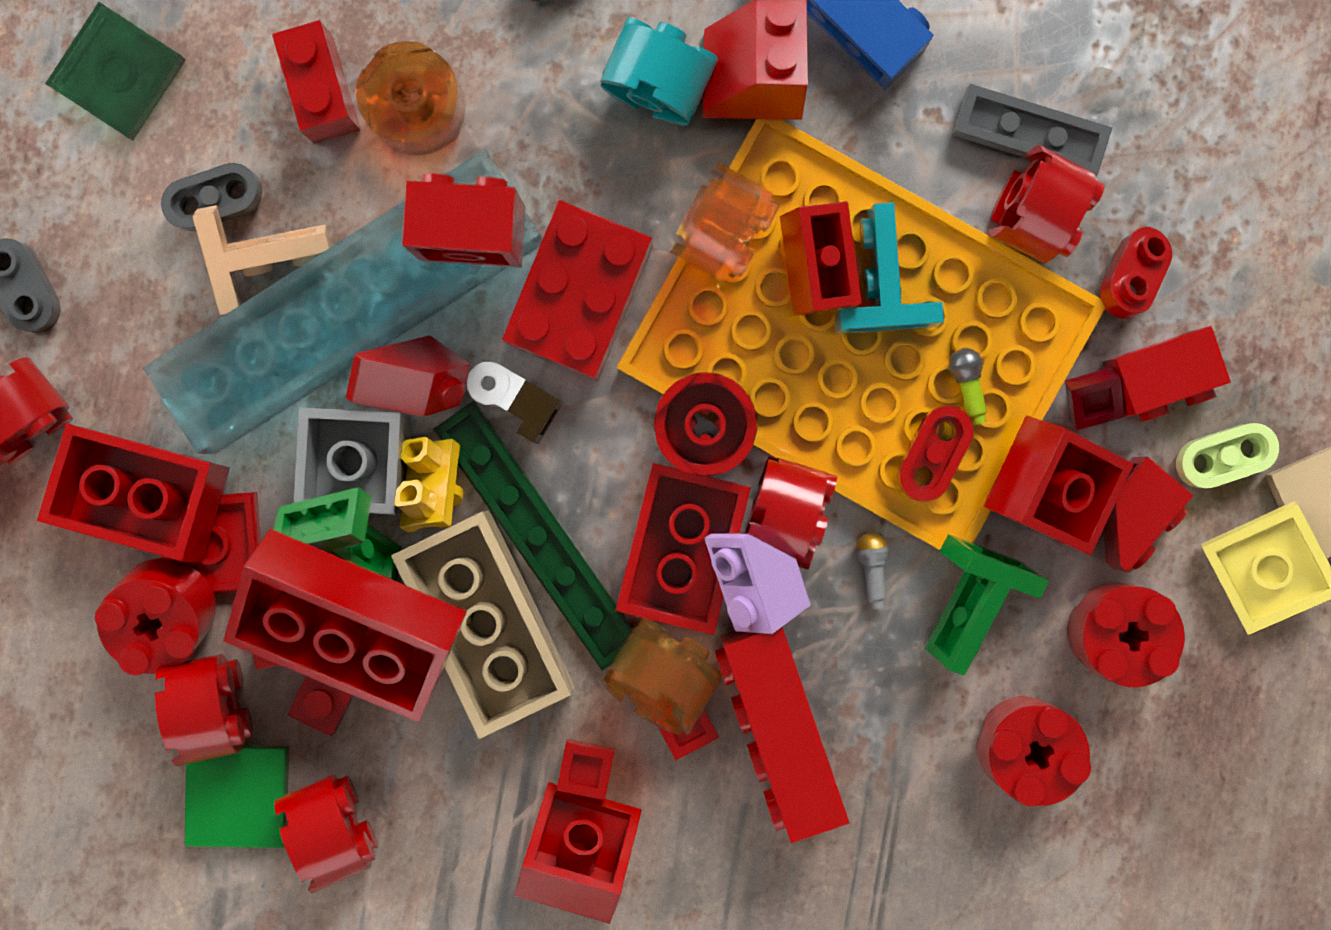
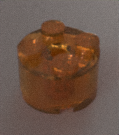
M413 41L395 42L378 50L365 70L362 69L356 83L357 105L369 127L389 148L407 155L417 156L434 153L453 143L457 139L463 124L466 104L463 89L447 61L431 50V48ZM417 92L421 98L415 100V105L406 107L404 103L410 102L411 93Z
M718 161L710 174L718 179L712 178L708 187L702 185L676 233L684 241L682 245L678 242L671 244L669 253L723 282L728 276L734 278L735 275L741 277L755 252L754 249L748 246L755 233L758 234L760 230L764 232L767 230L780 204L771 200L772 191Z
M643 618L638 626L633 629L601 680L602 684L620 702L627 695L628 699L637 706L634 712L645 720L674 734L680 735L682 730H684L686 735H688L720 684L722 673L706 662L710 652L703 645L688 637H684L681 642H678L667 636V632L660 625Z

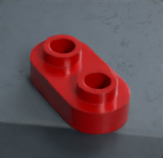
M1141 227L1120 242L1100 287L1102 303L1113 316L1120 319H1131L1152 306L1172 261L1170 242L1162 232L1152 227ZM1130 285L1135 288L1136 294L1131 290Z
M942 406L931 410L923 418L897 470L899 488L907 497L916 501H932L942 496L947 490L973 438L972 421L963 410L954 406ZM942 422H946L952 427L953 433L948 441L940 440L936 434L937 426ZM921 466L925 467L930 473L928 483L923 486L918 485L913 478L914 471Z

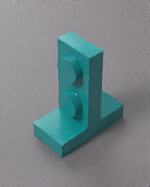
M894 202L873 204L867 212V218L860 221V240L862 249H870L871 269H864L863 283L866 300L873 299L874 307L839 309L834 314L836 334L931 328L944 322L942 302L901 305Z

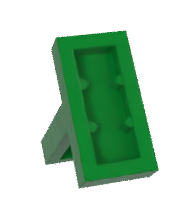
M357 487L278 507L275 531L397 582L398 570L391 555L401 551L402 547L368 524L372 496L361 488Z
M948 534L939 552L963 569L964 573L924 649L949 671L965 676L997 613L1001 610L1010 589L1012 588L1041 598L1049 580L1020 560Z

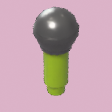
M962 348L955 351L950 357L948 370L956 379V382L960 384L966 414L970 417L972 424L977 425L987 422L985 417L987 410L979 379L984 362L977 351L970 348Z

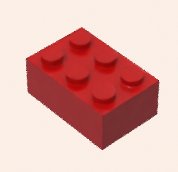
M558 200L502 341L521 351L599 381L652 251L653 238Z
M66 423L36 521L182 562H202L230 467Z
M652 462L615 611L715 635L724 596L716 572L713 569L712 560L704 538L710 534H740L751 487L709 476L686 473L677 468Z

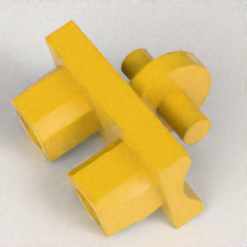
M427 437L408 439L402 443L400 459L407 464L405 482H402L396 488L394 505L401 509L399 527L407 533L415 532L424 527H451L453 507L462 503L464 491L460 486L456 485L460 444L454 439L433 442Z

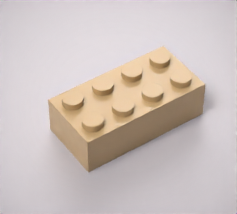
M490 510L482 511L391 555L406 586L467 611L444 667L479 739L572 694L575 686Z

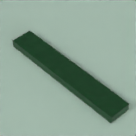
M472 401L433 428L440 440L454 439L460 444L459 467L600 669L603 671L640 645L643 641L624 613L615 611L617 603L476 401Z

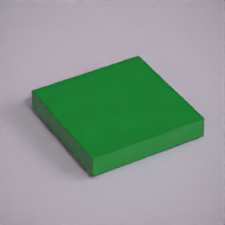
M243 745L239 753L186 764L184 846L284 848L279 829L287 826L288 821L285 812L275 815L274 801L288 794L289 746Z

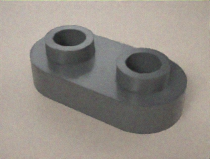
M227 163L172 182L162 194L161 209L165 218L174 226L186 231H196L192 217L194 214L187 215L185 211L188 201L197 199L198 209L217 205L221 222H225L248 214L259 205L262 198V184L258 176L244 165ZM243 183L245 186L244 195L239 199H233L231 195L232 188L236 184Z
M9 238L0 239V263L4 256L9 255L11 257V266L7 270L3 271L0 265L1 309L9 323L19 330L31 333H41L49 330L56 324L60 316L61 306L36 253L25 243ZM31 298L34 308L30 314L25 315L23 303Z

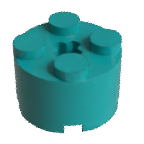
M627 17L603 70L600 86L609 95L638 110L640 105L654 111L652 115L654 118L675 125L687 126L696 112L718 57L704 48L684 43L687 34L671 24L659 22L655 30L638 19Z

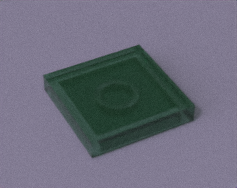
M98 2L45 84L133 141L186 59L107 6Z

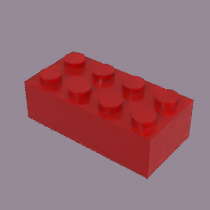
M269 529L244 565L223 642L419 723L440 679L467 611L273 529Z
M783 627L773 634L738 632L734 630L720 635L723 648L714 651L725 685L736 682L739 695L731 697V701L742 734L753 732L755 741L748 743L747 747L758 781L761 783L769 780L772 788L764 790L763 794L775 831L786 828L790 843L792 844L850 824Z

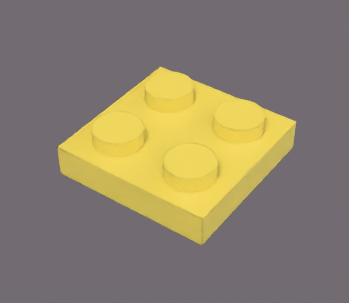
M1295 501L1200 544L1248 635L1331 600V566L1298 503Z

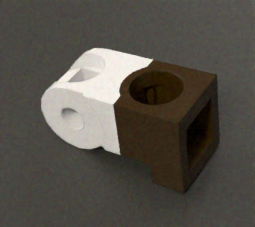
M482 362L474 366L467 378L468 392L475 401L489 407H501L522 419L523 422L517 433L536 444L541 442L564 403L494 362Z

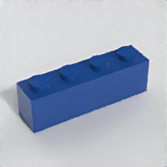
M807 0V15L884 91L922 54L934 36L929 30L930 24L924 15L914 7L907 9L899 0Z

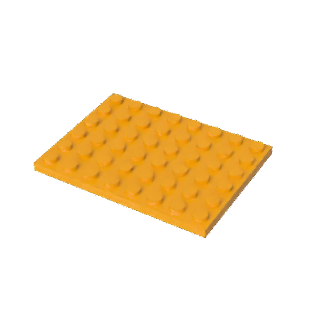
M756 119L616 368L662 395L675 382L695 373L712 372L733 379L748 393L756 411L757 433L753 446L772 457L785 459L836 475L837 483L834 492L940 550L948 534L974 543L991 510L983 506L1025 416L1043 420L1105 307L1099 297L791 124L777 119ZM848 201L862 300L861 305L849 308L874 307L873 299L866 300L864 294V269H871L870 249H862L860 221L867 218V212L873 204L894 202L901 305L942 302L944 322L931 328L836 334L834 314L838 310L793 316L779 216L802 206ZM962 348L973 349L980 354L984 362L979 379L987 410L985 413L987 422L973 425L972 441L944 494L932 501L913 500L907 497L899 488L897 482L898 467L919 425L928 412L942 406H954L966 413L960 384L956 382V379L949 372L948 364L950 357L955 351ZM700 411L696 412V414L714 424L719 418L714 411L707 415ZM942 422L937 426L936 434L940 440L948 441L953 433L952 427L948 423ZM918 467L913 474L914 481L920 486L927 484L930 479L929 471L925 467Z

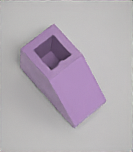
M710 534L704 538L735 631L773 634L811 606L795 558L749 534Z

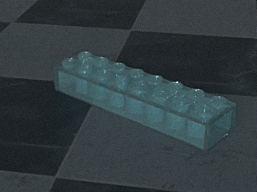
M486 149L445 174L453 176L455 184L475 185L477 177L505 179ZM404 200L143 367V370L196 453L217 454L350 369L355 353L386 346L508 267L419 261L402 246ZM526 211L522 258L539 248L543 239Z

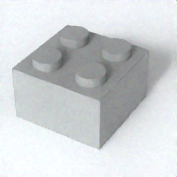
M299 407L294 503L359 487L372 496L369 513L401 514V509L394 504L396 488L402 482H405L407 464L400 457L402 443L410 439L411 415L395 412Z

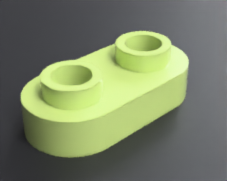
M1248 423L1237 425L1186 443L1180 449L1176 458L1177 473L1189 486L1195 488L1217 487L1270 468L1278 457L1279 442L1275 433L1263 424ZM1246 439L1253 446V451L1249 457L1244 456L1241 452V444ZM1198 455H1202L1207 462L1205 470L1201 473L1194 467V460Z

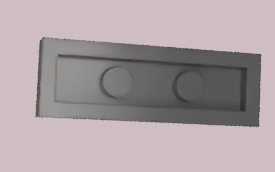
M970 83L966 89L952 135L1024 157L1033 147L1041 145L1084 167L1097 176L1112 127Z

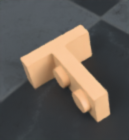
M217 205L197 209L192 216L219 315L237 312L241 309L243 300L235 271L242 270L244 276H254L272 271V263L292 259L293 266H303L321 261L323 259L321 253L330 252V240L326 224L227 244Z

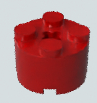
M1037 145L1023 157L1031 162L1024 173L1014 169L1005 183L990 218L991 221L998 224V227L988 229L989 236L1042 263H1047L1058 254L1068 257L1076 249L1082 237V230L1078 227L1086 212L1091 211L1101 199L1105 185L1096 180L1093 172L1041 145Z
M24 357L9 363L15 372L6 377L4 375L0 376V465L5 462L8 465H12L20 461L34 450V446L30 443L32 439L44 432L50 436L64 428L66 423L69 424L73 420V417L67 411L69 409L67 402L30 357Z
M712 372L695 373L678 380L662 395L654 417L655 437L664 457L679 470L701 476L726 473L739 465L753 447L757 433L756 411L748 393L733 379ZM697 411L704 415L714 411L719 416L715 422V426L719 431L713 436L707 431L701 435L697 434L694 431L697 419L693 415Z
M768 456L759 480V489L755 500H753L744 534H749L795 558L799 568L809 570L816 546L821 545L828 517L823 516L825 505L831 502L837 483V476L785 459Z
M150 559L132 568L105 596L95 612L94 619L102 645L109 655L118 662L122 671L134 676L142 675L143 673L156 674L159 668L183 665L191 657L209 632L216 611L214 592L200 572L192 567L186 569L172 563L174 560Z
M1124 582L1100 584L1088 591L1077 606L1075 605L1068 620V641L1074 655L1089 671L1112 683L1124 687H1145L1162 680L1164 677L1171 676L1179 667L1185 643L1183 621L1172 600L1155 590ZM1129 626L1131 628L1130 636L1125 638V642L1120 641L1119 634L1128 631Z
M223 654L189 660L183 665L157 669L155 680L165 678V691L154 693L157 721L165 749L171 750L176 748L179 753L178 756L171 760L174 765L181 766L241 752L245 738L253 736V724L249 709L247 707L240 709L236 689L243 688V674L238 659L227 661Z
M1018 696L997 704L988 712L984 719V725L977 740V755L980 764L988 777L1008 796L1023 805L1033 807L1059 803L1070 797L1090 776V747L1086 734L1071 715L1055 705L1038 698ZM1035 741L1040 745L1036 748L1037 754L1032 758H1028L1027 756L1031 753L1029 744Z
M332 774L279 797L274 801L275 815L282 812L286 813L288 825L280 828L279 831L289 859L301 882L312 878L308 891L312 894L371 868V861L375 860L373 849L378 848L377 840L368 820L359 823L356 817L354 804L359 803L355 787L348 775L338 779L336 775Z

